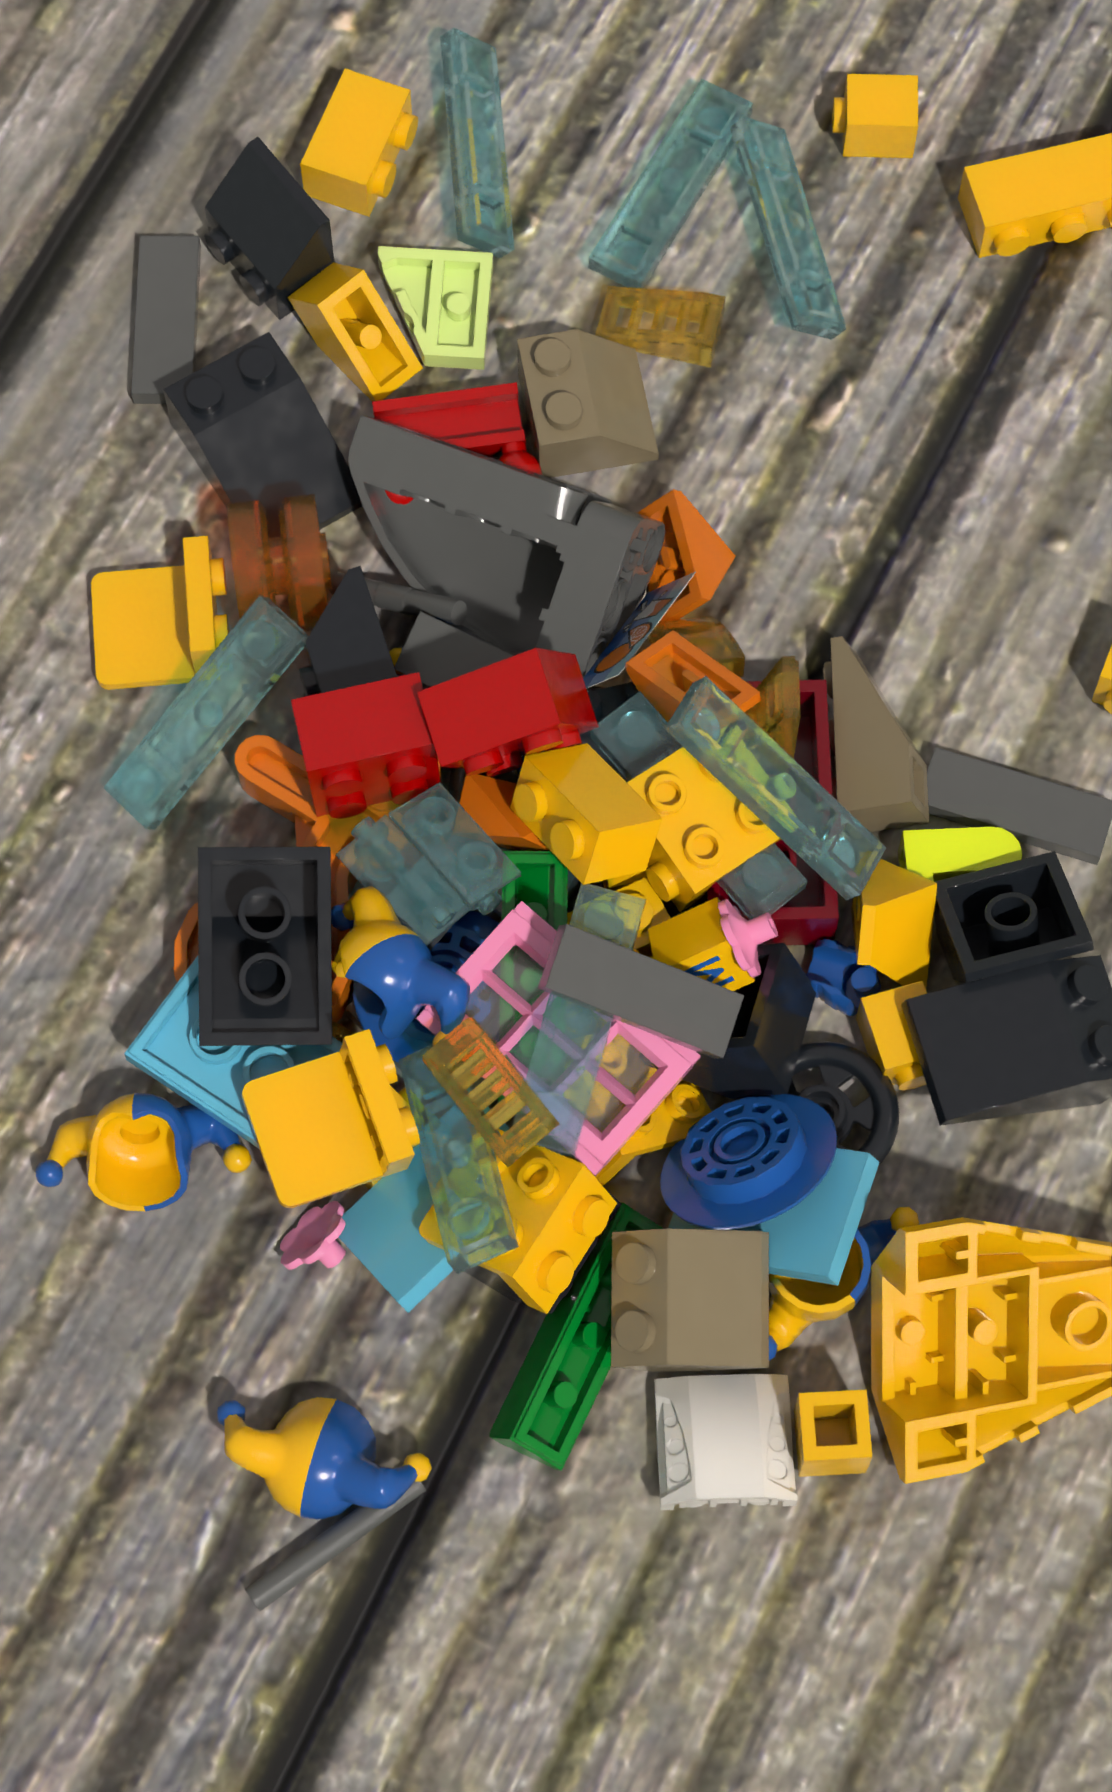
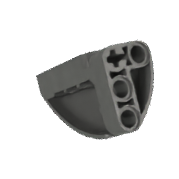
M360 416L349 449L348 462L350 472L363 508L382 547L409 585L419 591L464 601L467 606V615L464 622L460 625H449L514 656L533 648L575 654L582 677L584 678L640 604L662 549L665 537L664 523L613 505L611 500L606 497L537 473L531 474L503 464L500 460L379 419ZM385 490L414 499L408 504H397L390 500Z

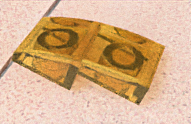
M711 616L659 621L648 636L652 645L674 630L734 674L744 677L745 655L729 630Z

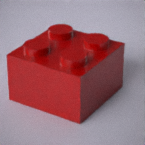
M533 648L417 692L440 766L464 768L466 776L486 772L487 777H493L522 767V755L583 744L580 734L599 728L576 655L571 653Z
M419 672L291 700L317 817L329 814L332 818H349L363 813L369 805L393 801L397 805L414 804L429 797L430 792L442 790L438 757L417 694L418 691L423 690Z

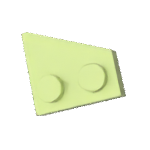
M378 246L379 268L424 366L484 370L493 274V253Z

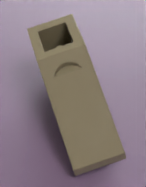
M843 636L831 638V661L825 662L823 673L824 680L827 683V693L833 699L834 719H828L830 752L836 759V777H831L833 812L836 815L839 814L856 834L929 823L926 763L859 656Z

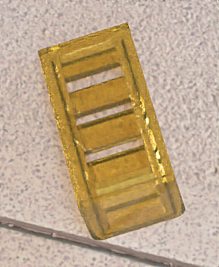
M608 286L595 335L634 348L639 353L711 368L724 319L726 297L705 292ZM621 307L632 309L627 328L615 327ZM644 312L655 314L651 329H640ZM666 317L677 319L674 331L663 330ZM689 321L700 324L698 333L687 332Z
M782 656L756 688L760 691L761 701L740 715V742L759 768L790 767V763H793L800 721L799 660H795V656Z
M469 1017L461 1022L422 1057L423 1062L507 1167L511 1166L560 1124L493 1036L473 1017ZM494 1066L497 1068L472 1091H467L471 1085ZM510 1087L514 1089L486 1114L483 1112L485 1108ZM527 1105L531 1111L501 1135L497 1129Z

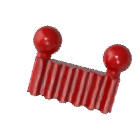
M517 382L372 401L375 419L488 457H493L497 452H502V456L498 460L502 461L503 464L531 474L537 473L542 475L538 460L526 451ZM385 490L390 500L397 504H408L414 499Z

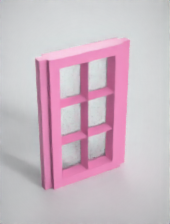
M521 901L456 972V974L465 978L470 985L469 1003L458 1032L462 1043L456 1055L573 1158L585 1164L596 1177L686 1076L694 1064L701 1058V1055L694 1050L538 989L557 931ZM425 1006V1009L416 1019L435 1036L441 1030L439 1015L434 1006Z

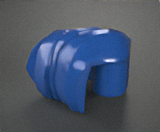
M830 939L816 941L812 961L806 974L816 992L815 997L825 1000V1004L834 1010H839L847 1016H855L862 997L880 993L881 984L877 970L870 965H857L855 946L849 945L846 947L839 941Z

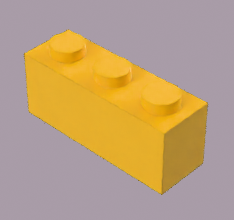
M1112 133L964 167L958 201L978 258L995 254L1012 256L1024 251L1029 246L1051 241L1068 243L1080 238L1085 233L1112 228Z

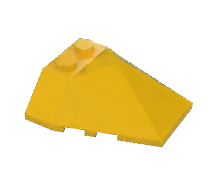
M964 1217L899 1228L871 1266V1391L899 1478L905 1484L968 1472L985 1463L983 1454L1014 1438L1023 1443L1040 1434L1038 1425L1069 1409L1077 1414L1112 1396V1243Z

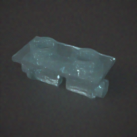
M440 782L389 813L388 817L404 833L406 840L413 843L465 901V905L471 911L478 909L482 915L491 913L502 901V897L497 891L521 876L522 872Z
M384 815L377 822L371 817L363 819L351 832L355 839L336 854L338 859L364 888L373 886L387 897L400 923L414 931L424 941L426 946L470 911V907L387 815Z

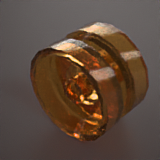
M315 494L283 497L278 507L281 534L279 537H271L267 509L260 500L227 503L233 574L243 638L275 635L280 625L279 595H288L291 621L299 632L312 631L328 605L327 589H332L326 532L320 533Z

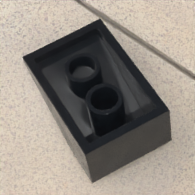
M270 332L163 389L171 425L262 562L363 506L344 456L300 376Z
M198 847L199 1046L332 1045L331 848Z
M1101 955L1053 960L909 998L901 1004L940 1126L1098 1105L1112 1096V987Z

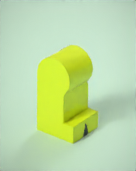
M999 827L903 830L898 848L899 867L934 882L1018 861L1022 858V849L1019 841L1011 832Z

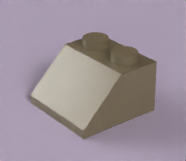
M579 329L517 339L518 377L535 458L541 466L543 476L553 478L659 459L636 349Z
M672 1228L612 1232L611 1367L650 1372L769 1368V1232Z

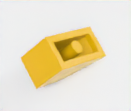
M333 262L287 297L316 345L371 401L385 399L423 369L364 269Z

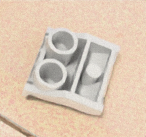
M730 1374L654 1379L660 1510H674L675 1504H679V1508H694L704 1504H709V1507H716L719 1503H740V1506H747V1503L752 1505H766L769 1503L770 1505H777L778 1500L782 1501V1506H796L797 1492L793 1463L788 1375Z

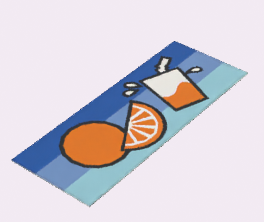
M696 572L646 594L584 676L583 680L586 689L621 674L626 667L625 663L633 658Z

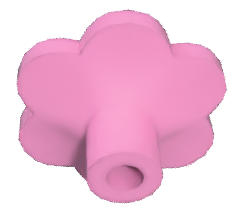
M728 899L718 902V908L722 916L720 920L722 930L733 948V953L739 966L743 971L747 970L752 978L761 975L757 951L758 944L778 936L777 928L771 915L766 912L753 919L746 920L742 917L738 908L732 906Z
M332 1201L323 1208L313 1207L300 1218L297 1227L288 1232L281 1241L280 1249L284 1252L281 1257V1263L288 1270H293L303 1263L312 1264L317 1260L326 1268H333L339 1264L346 1253L343 1246L336 1240L346 1225L345 1220L342 1218L345 1208L338 1201Z

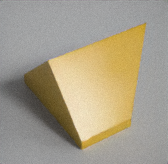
M856 853L851 915L857 965H870L902 986L923 981L926 989L937 891L936 882L871 854Z

